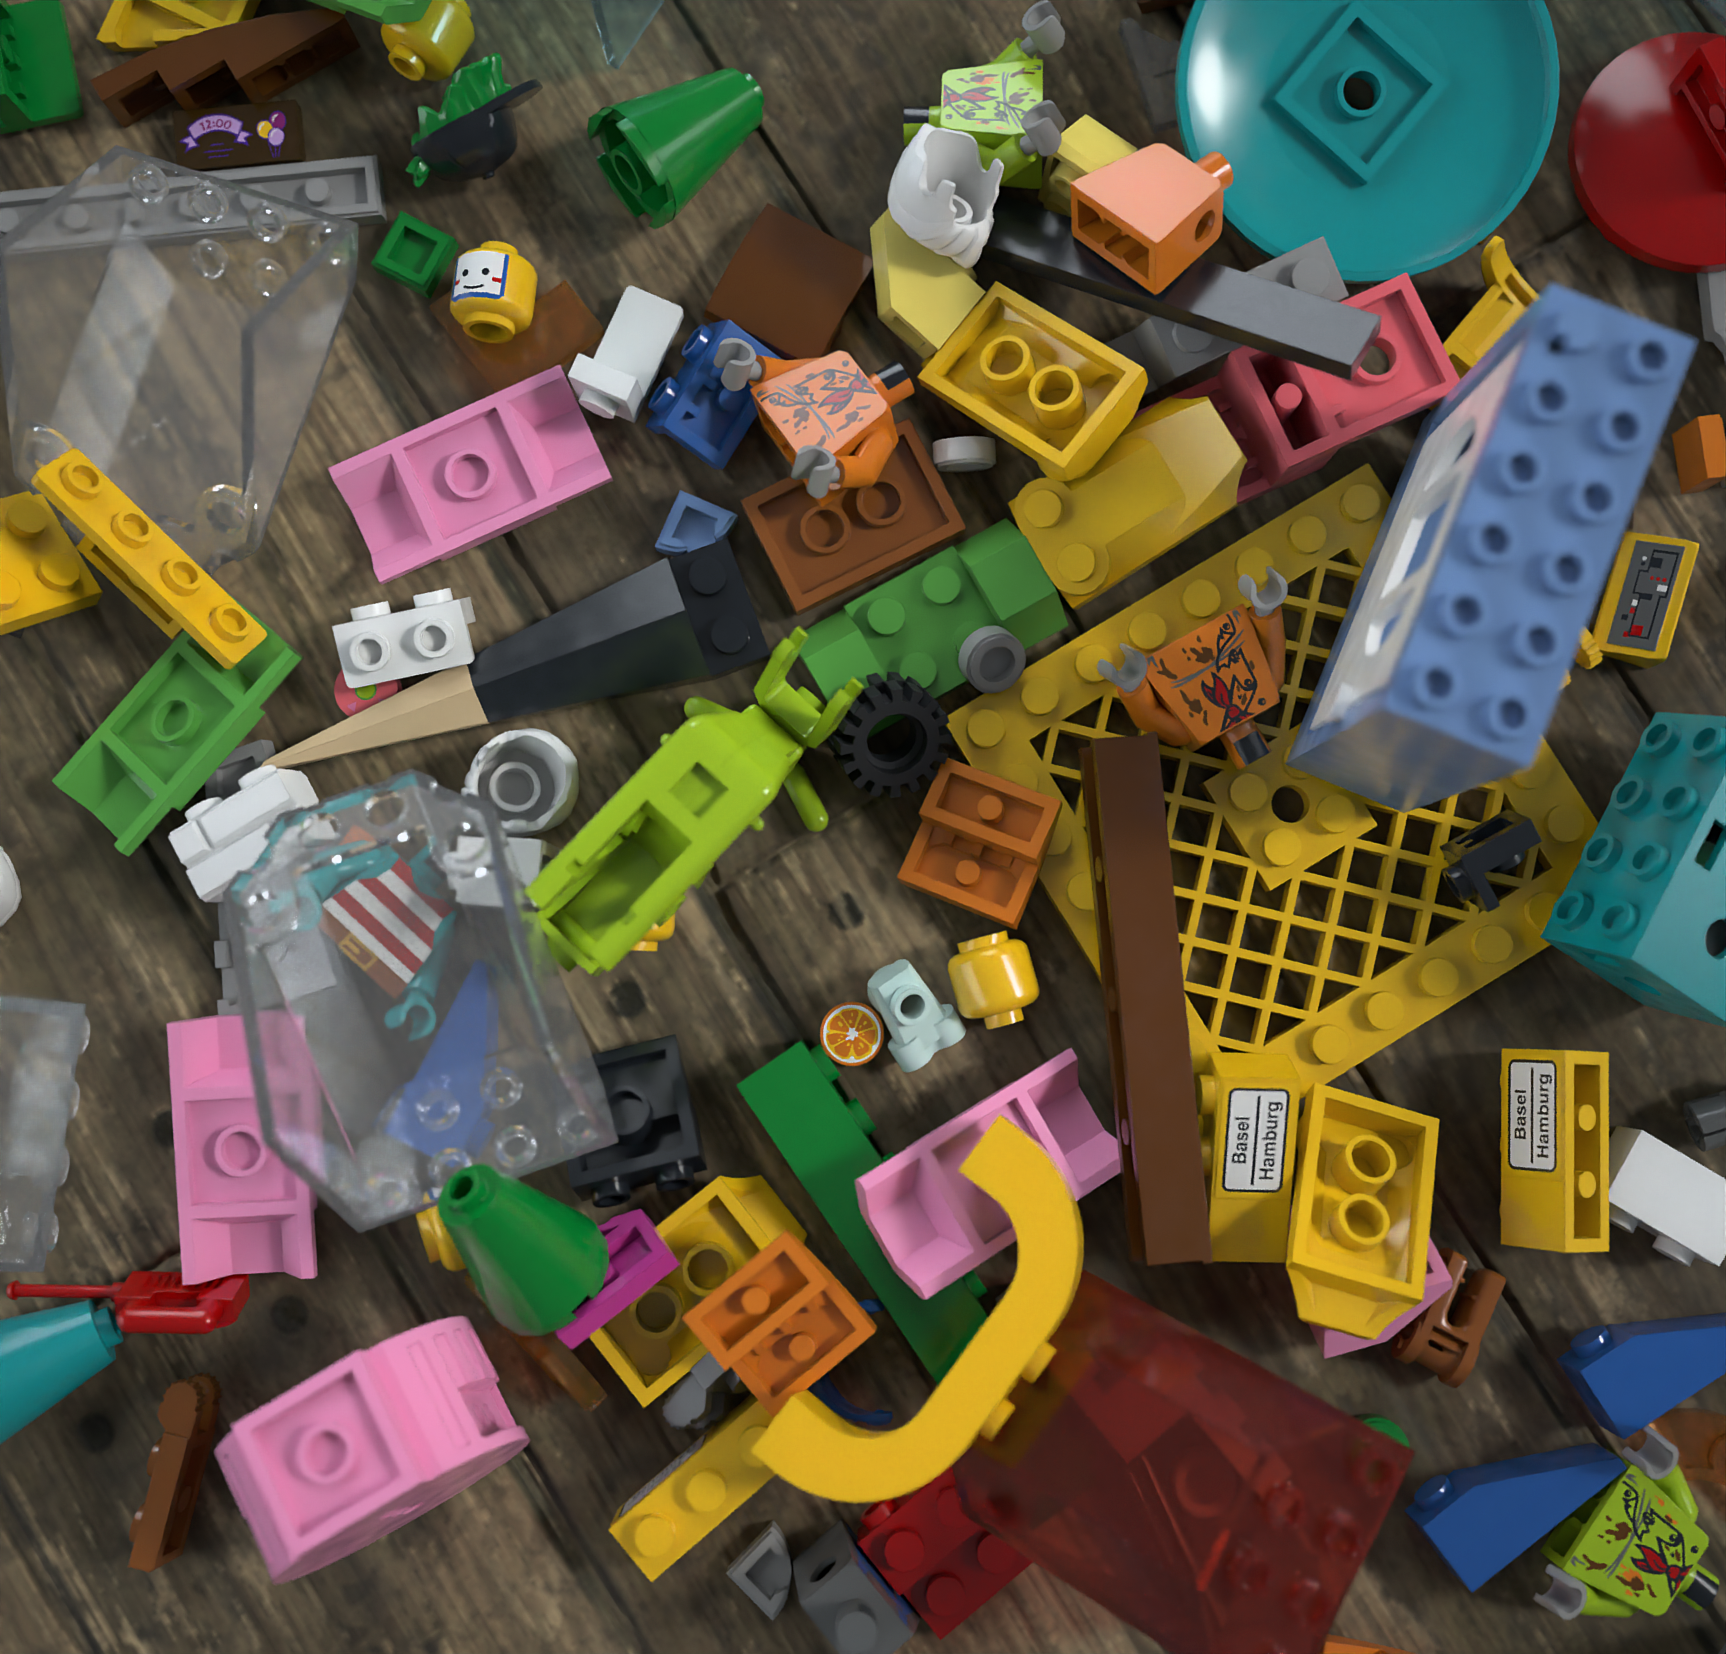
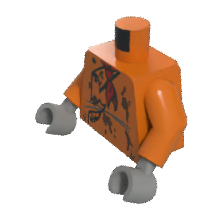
M727 338L720 343L713 361L717 368H724L721 380L728 390H741L745 387L748 380L749 384L753 387L750 389L763 428L793 467L791 477L794 480L802 479L807 486L808 493L815 497L822 507L831 502L845 489L870 487L875 484L899 441L890 408L914 394L913 384L898 361L891 362L867 377L848 352L839 350L819 358L783 360L756 355L755 350L747 342L738 338Z
M1267 566L1268 584L1264 590L1257 593L1255 581L1247 574H1244L1238 580V589L1245 598L1254 604L1249 608V611H1247L1242 603L1147 657H1144L1132 647L1120 643L1119 648L1124 652L1125 663L1119 671L1111 663L1101 659L1097 664L1098 673L1117 685L1116 692L1134 725L1145 732L1157 731L1158 739L1171 746L1185 745L1191 752L1220 738L1238 770L1272 752L1253 718L1280 702L1278 692L1284 685L1286 638L1280 605L1288 593V585L1285 578L1270 566Z

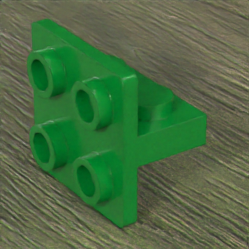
M0 0V134L81 118L84 115V109L63 4L59 0H33L9 5L5 0Z

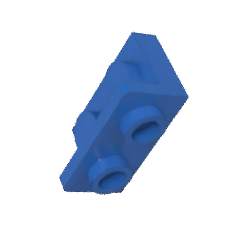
M729 319L710 323L707 327L702 324L691 334L681 352V356L686 361L674 379L671 377L666 378L653 394L648 405L653 414L645 426L655 434H667L714 469H724L758 414L750 389L753 387L749 384L748 380L745 387L738 391L728 390L723 385L721 376L724 368H717L713 363L720 343L727 338H738L751 345L756 355L780 359Z

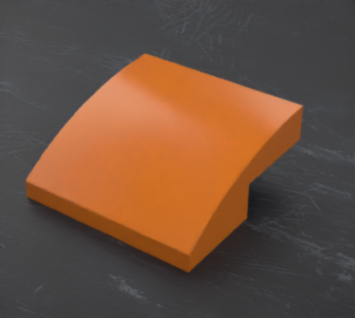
M947 758L945 764L941 763L938 774L934 778L919 811L923 821L897 878L905 886L1016 930L1044 863L1063 803L1053 797Z
M788 1229L682 1317L724 1371L731 1367L771 1417H774L781 1411L793 1394L805 1391L874 1334L877 1328L874 1321L845 1287Z

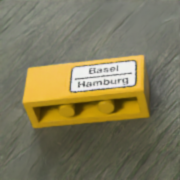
M1502 1048L1500 1075L1501 1202L1499 1208L1501 1244L1562 1253L1609 1252V1052Z
M1209 1052L1207 1075H1198L1195 1093L1198 1115H1204L1203 1136H1200L1213 1261L1285 1263L1301 1078L1288 1054Z
M752 1393L722 1421H719L716 1426L711 1427L710 1430L704 1433L618 1508L609 1531L651 1582L777 1474L750 1452L778 1415L777 1413L774 1417H771Z

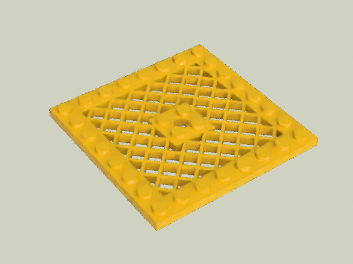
M1366 463L1023 670L1016 683L1010 688L998 693H984L947 716L950 723L945 726L952 733V741L968 766L1062 801L1063 806L1037 879L1102 984L1087 833L1085 832L1086 821L1084 818L1081 771L1051 764L1058 733L1090 741L1094 738L1126 737L1105 731L1112 701L1122 703L1116 692L1117 685L1102 677L1097 670V664L1101 659L1111 663L1117 671L1123 667L1125 655L1119 648L1120 643L1132 647L1144 657H1147L1242 603L1247 610L1254 605L1238 589V580L1244 574H1247L1255 581L1257 593H1259L1268 584L1267 566H1270L1285 578L1287 585L1311 572L1306 598L1286 595L1285 600L1280 605L1283 609L1300 612L1302 616L1296 642L1286 639L1285 654L1292 655L1286 684L1278 692L1279 697H1282L1277 725L1272 727L1256 723L1263 737L1272 740L1267 743L1272 752L1238 770L1226 749L1223 760L1192 753L1185 745L1181 746L1180 749L1159 745L1160 758L1177 762L1170 793L1164 791L1165 804H1167L1166 819L1170 851L1200 858L1193 890L1174 886L1176 898L1190 901L1183 934L1179 933L1184 990L1214 998L1206 1028L1185 994L1195 1093L1198 1075H1207L1209 1052H1221L1218 1046L1247 1053L1288 1054L1301 1078L1299 1100L1306 1097V1092L1315 1082L1323 1085L1327 1084L1550 946L1551 944L1540 936L1552 915L1556 901L1562 896L1581 859L1584 846L1592 838L1598 826L1597 820L1542 736L1530 768L1472 788L1488 792L1482 823L1498 815L1501 812L1503 803L1506 810L1509 809L1530 818L1542 842L1524 851L1526 857L1518 864L1515 877L1501 873H1490L1489 871L1484 873L1488 883L1512 889L1497 898L1500 904L1499 907L1486 912L1466 901L1464 902L1463 910L1434 903L1441 871L1449 866L1447 860H1444L1445 856L1440 846L1448 842L1451 829L1467 832L1481 824L1454 816L1458 794L1442 799L1439 812L1417 808L1403 813L1285 764L1301 726L1300 723L1289 730L1295 701L1309 704L1314 691L1299 688L1305 658L1326 663L1331 651L1308 645L1314 618L1316 616L1342 623L1347 611L1344 608L1318 602L1324 574L1354 581L1351 594L1352 599L1391 502V497L1369 463ZM1343 552L1351 565L1331 561V559ZM1101 699L1094 728L1064 721ZM1139 729L1138 736H1142L1147 732ZM1048 731L1042 758L1040 759L1030 741ZM1189 765L1220 772L1199 785L1209 802L1182 796ZM1051 776L1081 783L1074 812ZM1279 788H1291L1302 797L1304 810L1301 817L1294 823L1280 820L1272 810V797ZM1179 807L1210 815L1203 847L1172 839ZM1367 808L1392 814L1386 845L1357 839L1377 826ZM1407 818L1436 825L1429 856L1400 849ZM1221 823H1223L1243 856L1215 850ZM1339 849L1333 878L1304 871ZM1354 850L1383 857L1376 889L1347 882ZM1537 858L1544 870L1533 876ZM1213 861L1243 868L1236 901L1205 893ZM1397 861L1426 868L1419 899L1390 893ZM1255 876L1265 892L1271 891L1286 882L1280 911L1249 904ZM1300 882L1330 890L1323 922L1293 915ZM1344 893L1373 900L1366 932L1337 926ZM1203 904L1233 911L1226 944L1195 937ZM1388 904L1416 911L1410 943L1381 936ZM1246 915L1277 922L1270 955L1239 948ZM1432 915L1460 921L1426 942ZM1290 926L1320 933L1313 966L1283 959ZM1334 936L1364 943L1356 976L1327 969ZM1193 947L1223 955L1216 988L1185 981ZM1378 947L1406 954L1372 975ZM1237 958L1267 965L1260 999L1229 992ZM1280 969L1310 976L1303 1010L1273 1003ZM1324 980L1353 986L1350 990L1318 1009ZM1227 1002L1257 1009L1250 1043L1219 1036ZM1271 1012L1300 1019L1264 1042ZM1198 1115L1200 1136H1203L1204 1115Z

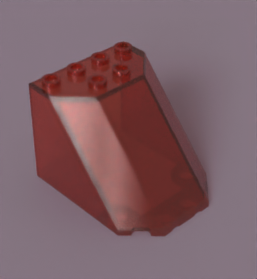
M1081 1270L1080 1281L1069 1310L1047 1342L1057 1350L1033 1384L1021 1377L1009 1393L1006 1400L1013 1404L1015 1409L993 1439L989 1441L980 1433L967 1451L951 1465L956 1482L953 1486L960 1511L967 1518L1172 1654H1319L1416 1451L1089 1271ZM999 1299V1301H998V1303L996 1304L994 1310L997 1308V1306H998L999 1303L1002 1301V1299Z

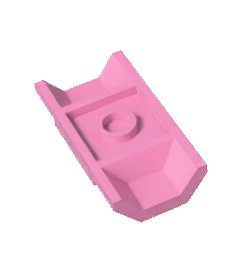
M560 364L328 468L334 483L352 511L371 553L376 577L382 585L438 559L444 561L551 513L557 510L556 506L613 481Z
M284 1012L229 1014L167 1023L183 1285L199 1284L233 1274L285 1272L300 1279L315 1278L318 1275L314 1210L317 1208L310 1078H306L302 1015Z
M1072 1048L1066 1049L1018 1080L1004 1086L855 1180L861 1215L893 1271L921 1299H928L1017 1240L1013 1223L1004 1208L991 1195L958 1171L998 1115L1011 1120L1045 1148L1064 1173L1076 1201L1121 1172L1117 1139L1104 1130L1079 1087L1078 1058Z

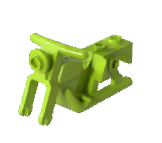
M799 626L794 629L789 639L785 637L776 647L753 691L759 706L756 704L750 705L742 713H739L701 696H693L687 699L684 705V712L690 719L673 735L664 734L661 737L662 746L523 890L542 909L532 918L539 925L538 927L548 935L547 939L541 944V947L569 973L578 964L590 975L596 977L605 969L610 972L655 924L660 927L668 921L686 901L687 897L684 893L692 885L697 890L700 888L713 867V862L748 826L754 831L763 829L764 822L758 815L775 798L782 783L808 830L820 832L827 827L828 814L804 768L798 761L807 747L817 748L838 727L864 686L854 677L851 678L843 690L840 689L826 707L803 686L795 691L786 682L785 677L809 638V635Z

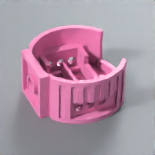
M455 1316L438 1320L383 1341L369 1350H357L231 1425L233 1431L219 1443L215 1449V1456L243 1518L249 1524L274 1584L285 1583L305 1576L370 1545L468 1488L509 1461L529 1443L530 1439L524 1427L516 1425L496 1385L499 1382V1377L468 1317Z

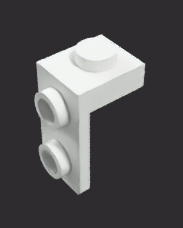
M628 286L594 358L592 359L578 353L570 369L568 378L579 399L578 402L589 411L602 417L613 419L614 415H617L635 423L683 320L682 308L637 287Z

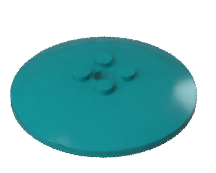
M1195 0L1183 30L1177 57L1175 106L1179 133L1186 158L1193 163L1213 151L1222 154L1227 159L1233 171V183L1224 190L1222 220L1243 241L1260 254L1273 260L1324 236L1343 283H1383L1406 272L1409 277L1439 267L1473 248L1503 222L1527 192L1544 159L1556 120L1560 71L1557 42L1551 17L1544 0ZM1360 78L1370 85L1373 91V103L1370 109L1356 110L1348 105L1343 94L1346 80Z

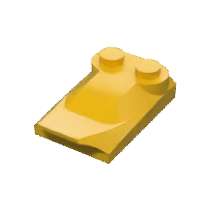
M995 281L976 306L972 308L941 348L922 362L923 370L917 376L922 386L1035 459L1039 468L1048 477L1058 481H1072L1080 478L1095 466L1133 419L1149 382L1145 368L997 281Z
M1169 396L1132 420L1095 466L1084 476L1072 481H1058L1048 476L1046 478H1038L1023 487L1018 496L1008 502V505L1020 531L1027 538L1050 580L1072 609L1078 610L1237 507L1238 484L1248 460L1208 396L1194 399H1180Z
M1316 1082L1306 1092L1304 1113L1297 1121L1295 1145L1299 1153L1286 1269L1293 1286L1298 1317L1301 1321L1360 1339L1376 1340L1380 1333L1396 1318L1418 1306L1423 1301L1440 1119Z
M719 1175L660 1222L656 1228L680 1265L589 1336L643 1408L689 1372L709 1352L682 1319L684 1314L786 1229L804 1244L808 1234L762 1175L747 1178H731Z

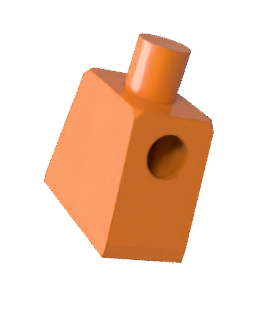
M1154 143L1070 183L1072 236L1156 295L1164 290L1218 240L1222 232L1224 190L1233 183L1232 168L1227 159L1215 151L1208 153L1193 163L1168 145Z

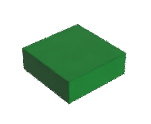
M400 210L371 265L379 274L431 299L459 245L454 237Z

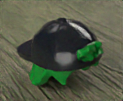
M497 52L456 71L452 76L451 84L447 86L446 92L442 96L443 103L439 113L424 105L418 107L420 134L416 132L412 135V147L409 150L414 158L405 169L406 172L413 176L415 187L419 188L431 175L442 180L456 182L469 181L481 177L487 180L494 177L495 170L509 160L517 148L518 136L513 109L542 90L543 86L537 79H533L512 89V86L504 81L502 58Z

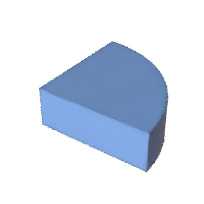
M680 490L656 542V551L666 555L680 556L723 540L736 526L739 520L738 515Z

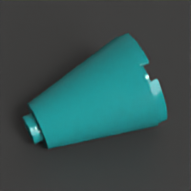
M86 1300L0 1319V1445L116 1359L114 1346L123 1342V1335L117 1325L116 1317L109 1306L99 1310L92 1300Z

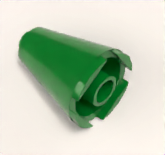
M728 67L603 107L589 117L587 132L589 141L598 135L600 137L605 152L595 159L615 195L636 218L645 212L654 219L649 224V227L658 229L671 222L762 123V107L765 104V100L760 86L748 73L742 74L737 69Z
M486 1164L467 1166L452 1175L444 1185L437 1203L439 1217L491 1315L500 1324L518 1335L542 1336L567 1326L577 1318L571 1311L587 1295L594 1300L603 1286L609 1266L608 1241L591 1218Z

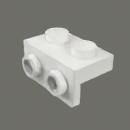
M451 588L414 595V609L391 613L388 601L350 609L352 622L332 626L346 685L349 688H357L472 663L475 655L467 624L475 622L476 619L471 598L466 597L453 600Z

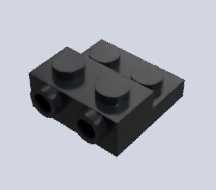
M676 1034L550 1065L570 1185L581 1201L592 1199L594 1207H613L626 1203L631 1199L630 1189L655 1183L658 1191H677L687 1188L695 1182L694 1173L708 1170L696 1109L691 1101L681 1047Z

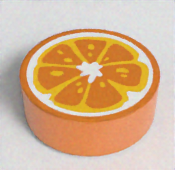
M845 1002L832 1008L824 1017L820 1028V1040L823 1049L831 1059L842 1065L858 1066L867 1063L877 1055L883 1044L884 1028L881 1019L872 1008L859 1002Z

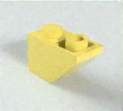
M1087 114L1061 133L1062 139L1058 150L1054 154L1047 156L1042 177V189L1039 190L1038 200L1044 203L1045 209L1071 217V182L1138 150Z
M888 208L870 228L877 315L886 326L925 359L941 348L986 291L975 282L977 275L972 268L966 269L957 264L951 257L936 254L933 250L910 238L892 218Z

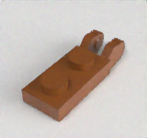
M201 1372L188 1377L189 1380L183 1378L172 1382L170 1387L165 1388L166 1393L162 1395L164 1401L159 1405L157 1417L165 1432L155 1443L148 1459L147 1474L151 1477L145 1503L139 1507L131 1523L129 1540L134 1545L128 1567L150 1573L183 1554L216 1429L214 1426L220 1407L218 1399L222 1397L220 1391L223 1388L219 1386L220 1381L218 1382L215 1379L216 1376H210V1373L203 1374Z

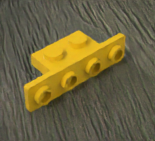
M76 448L70 449L39 469L32 477L31 483L85 534L75 548L171 639L185 630L225 669H232L267 637L266 630L80 450Z

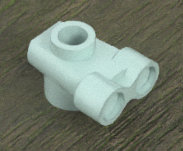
M900 959L891 965L884 966L877 970L869 979L867 984L869 1001L881 1013L891 1033L892 1039L888 1043V1048L903 1072H912L923 1067L935 1052L954 1045L964 1037L966 1028L951 1004L941 1005L908 960Z

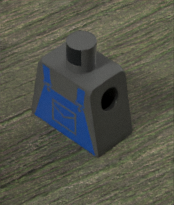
M843 1518L792 1560L799 1602L839 1654H892L914 1635L921 1615L904 1594L900 1596L858 1545L857 1535ZM836 1562L832 1570L823 1578L820 1573L828 1565Z

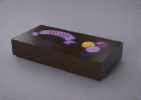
M296 99L172 112L177 172L179 174L306 162L302 109Z

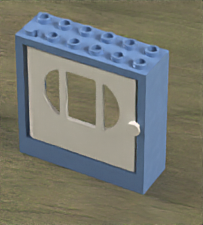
M1551 283L1423 419L1285 763L1286 765L1403 813L1531 767L1697 342L1696 340Z

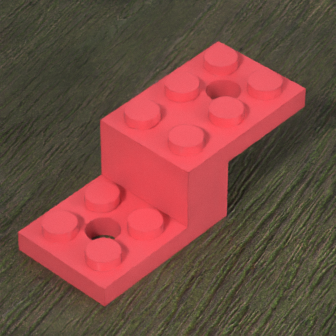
M1407 272L1339 302L1381 316L1380 333L1372 346L1380 348L1387 355L1389 360V370L1387 373L1372 375L1364 371L1360 366L1352 380L1349 381L1247 346H1242L1230 352L1217 376L1170 396L1180 399L1208 396L1248 461L1244 466L1238 484V506L1323 468L1341 447L1438 404L1460 381ZM1163 400L1137 411L1132 420H1134L1141 414L1145 413L1155 405L1159 404Z

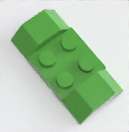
M1005 518L955 547L952 545L846 604L844 609L804 630L809 635V638L798 656L807 667L827 704L840 689L843 690L851 678L857 679L864 686L863 689L869 687L866 675L878 673L886 681L887 671L898 672L904 680H906L907 676L915 679L937 701L969 683L960 671L958 657L962 644L974 631L986 626L1002 627L1017 638L1026 651L1067 628L1068 622L1058 592L1027 538ZM894 714L883 718L871 729L867 739L906 717Z
M235 598L233 599L267 632V637L232 669H225L184 630L52 780L60 790L91 811L118 838L114 846L127 856H130L139 848L173 807L179 811L182 810L264 716L266 712L260 707L304 658Z

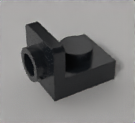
M1507 809L1440 846L1449 864L1448 867L1442 869L1443 876L1449 888L1461 903L1469 901L1484 911L1490 912L1499 907L1500 904L1484 873L1487 871L1499 873L1516 866L1525 859L1526 854L1524 851L1542 842L1530 818Z

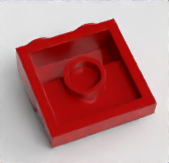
M964 1454L950 1467L926 1484L895 1498L874 1501L860 1516V1521L863 1525L857 1529L858 1545L899 1596L905 1595L940 1641L1041 1556L1040 1549Z

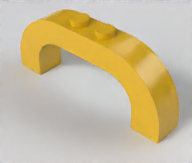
M998 1115L958 1169V1171L991 1195L1004 1208L1013 1223L1018 1240L1019 1259L1014 1281L1007 1294L922 1410L904 1427L888 1431L863 1429L845 1421L809 1390L793 1394L750 1451L786 1481L812 1494L848 1502H872L908 1493L926 1484L950 1467L967 1451L980 1433L991 1441L1015 1409V1406L1006 1398L1020 1378L1023 1377L1033 1384L1057 1350L1047 1342L1067 1314L1075 1297L1081 1276L1084 1239L1080 1212L1074 1193L1053 1157L1033 1137L1008 1118Z

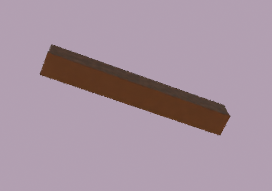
M1155 731L1147 732L1142 736L1094 738L1091 740L1092 747L1081 748L1078 751L1129 1261H1143L1146 1266L1191 1261L1203 1264L1213 1263L1158 733Z

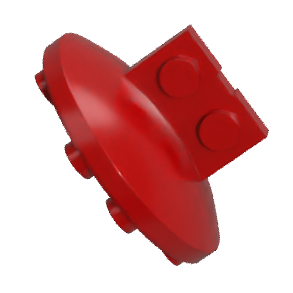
M1706 32L1673 33L1655 37L1626 50L1608 64L1593 81L1581 100L1572 121L1568 142V164L1571 180L1583 209L1607 241L1615 244L1638 260L1655 267L1684 273H1712L1726 270V36Z

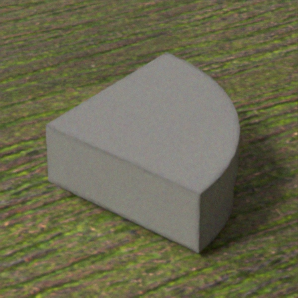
M774 1520L728 1566L726 1572L772 1621L779 1614L787 1600L792 1579L790 1548L784 1533Z

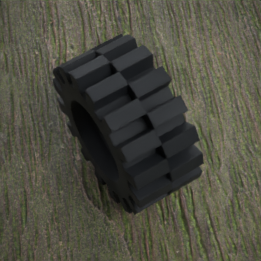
M888 671L886 681L878 673L866 675L869 687L860 692L838 727L832 732L833 735L827 737L828 746L834 753L833 757L859 789L864 786L870 795L880 797L883 788L890 798L901 797L900 785L904 784L913 793L921 789L916 778L924 774L931 782L938 774L931 765L932 762L936 760L945 764L949 754L941 744H951L952 733L945 726L950 723L949 719L941 709L940 704L915 679L907 676L906 680H904L898 672ZM894 714L903 715L908 718L910 732L901 746L892 752L882 755L869 751L867 737L875 724L883 718Z

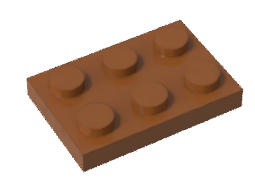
M910 418L895 424L899 441L875 484L870 487L845 489L831 502L822 507L816 498L808 493L807 486L802 479L794 480L789 476L740 500L742 508L797 617L965 534L966 526Z

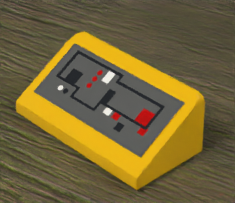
M1628 531L1622 533L1592 634L1593 640L1598 643L1597 645L1603 655L1646 669L1661 664L1666 660L1698 553V543L1686 539Z

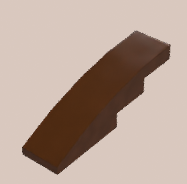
M325 8L278 13L211 28L155 48L91 79L90 82L102 102L123 127L127 128L175 99L184 110L204 109L243 89L252 103L266 102L361 46L345 15L337 11Z

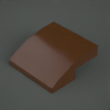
M767 203L726 268L705 308L704 317L714 323L728 319L784 360L824 357L840 335L847 313L873 275V258Z

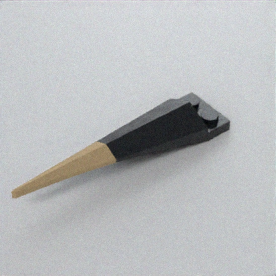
M726 538L669 560L666 557L474 654L475 659L472 663L444 669L266 759L260 767L275 765L277 769H285L485 724L712 681L771 659V654L729 541Z

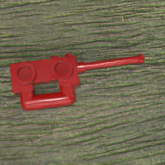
M132 1271L125 1282H114L112 1285L20 1284L16 1280L8 1284L6 1295L11 1300H17L18 1297L111 1299L115 1305L117 1325L123 1332L208 1334L214 1329L229 1326L237 1321L240 1312L250 1297L249 1274H233L199 1284L183 1285L182 1272Z

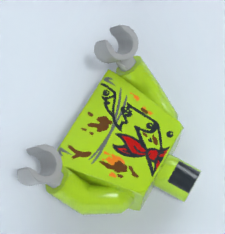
M1042 0L1028 9L1022 19V27L1029 36L1024 40L1016 38L994 61L983 66L948 70L942 75L941 106L904 107V145L908 146L911 140L925 123L935 128L962 131L970 134L976 140L982 167L985 171L990 169L994 159H999L1004 164L999 186L1042 189V156L1052 155L1058 150L1062 139L1060 132L1063 131L1066 125L1065 119L1054 102L1051 100L1043 101V59H1037L1036 57L1039 51L1045 55L1058 51L1063 46L1065 40V31L1060 24L1061 17L1051 2Z
M1648 1425L1643 1428V1431L1647 1434L1643 1447L1634 1452L1626 1446L1622 1451V1455L1630 1462L1606 1449L1619 1457L1627 1469L1558 1523L1540 1550L1542 1554L1558 1567L1548 1564L1545 1572L1553 1577V1584L1546 1594L1539 1595L1535 1593L1533 1600L1564 1620H1570L1578 1614L1584 1616L1629 1618L1639 1609L1659 1617L1666 1612L1675 1596L1693 1609L1702 1610L1711 1604L1718 1592L1719 1579L1717 1576L1697 1563L1708 1547L1709 1538L1695 1524L1699 1509L1683 1472L1677 1463L1679 1457L1678 1449Z

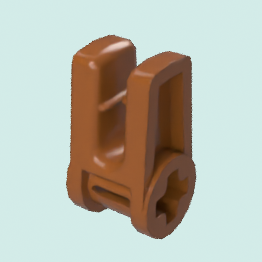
M1447 1247L1441 1248L1438 1253L1452 1278V1288L1394 1335L1391 1355L1405 1364L1415 1361L1438 1373V1380L1450 1388H1457L1467 1379L1475 1365L1479 1354L1480 1342L1504 1288L1506 1277L1488 1268L1476 1269L1465 1291L1459 1293L1461 1300L1452 1318L1447 1321V1312L1459 1284L1465 1282L1463 1275L1468 1265V1259L1464 1255ZM1428 1341L1440 1346L1443 1349L1442 1352L1429 1346Z

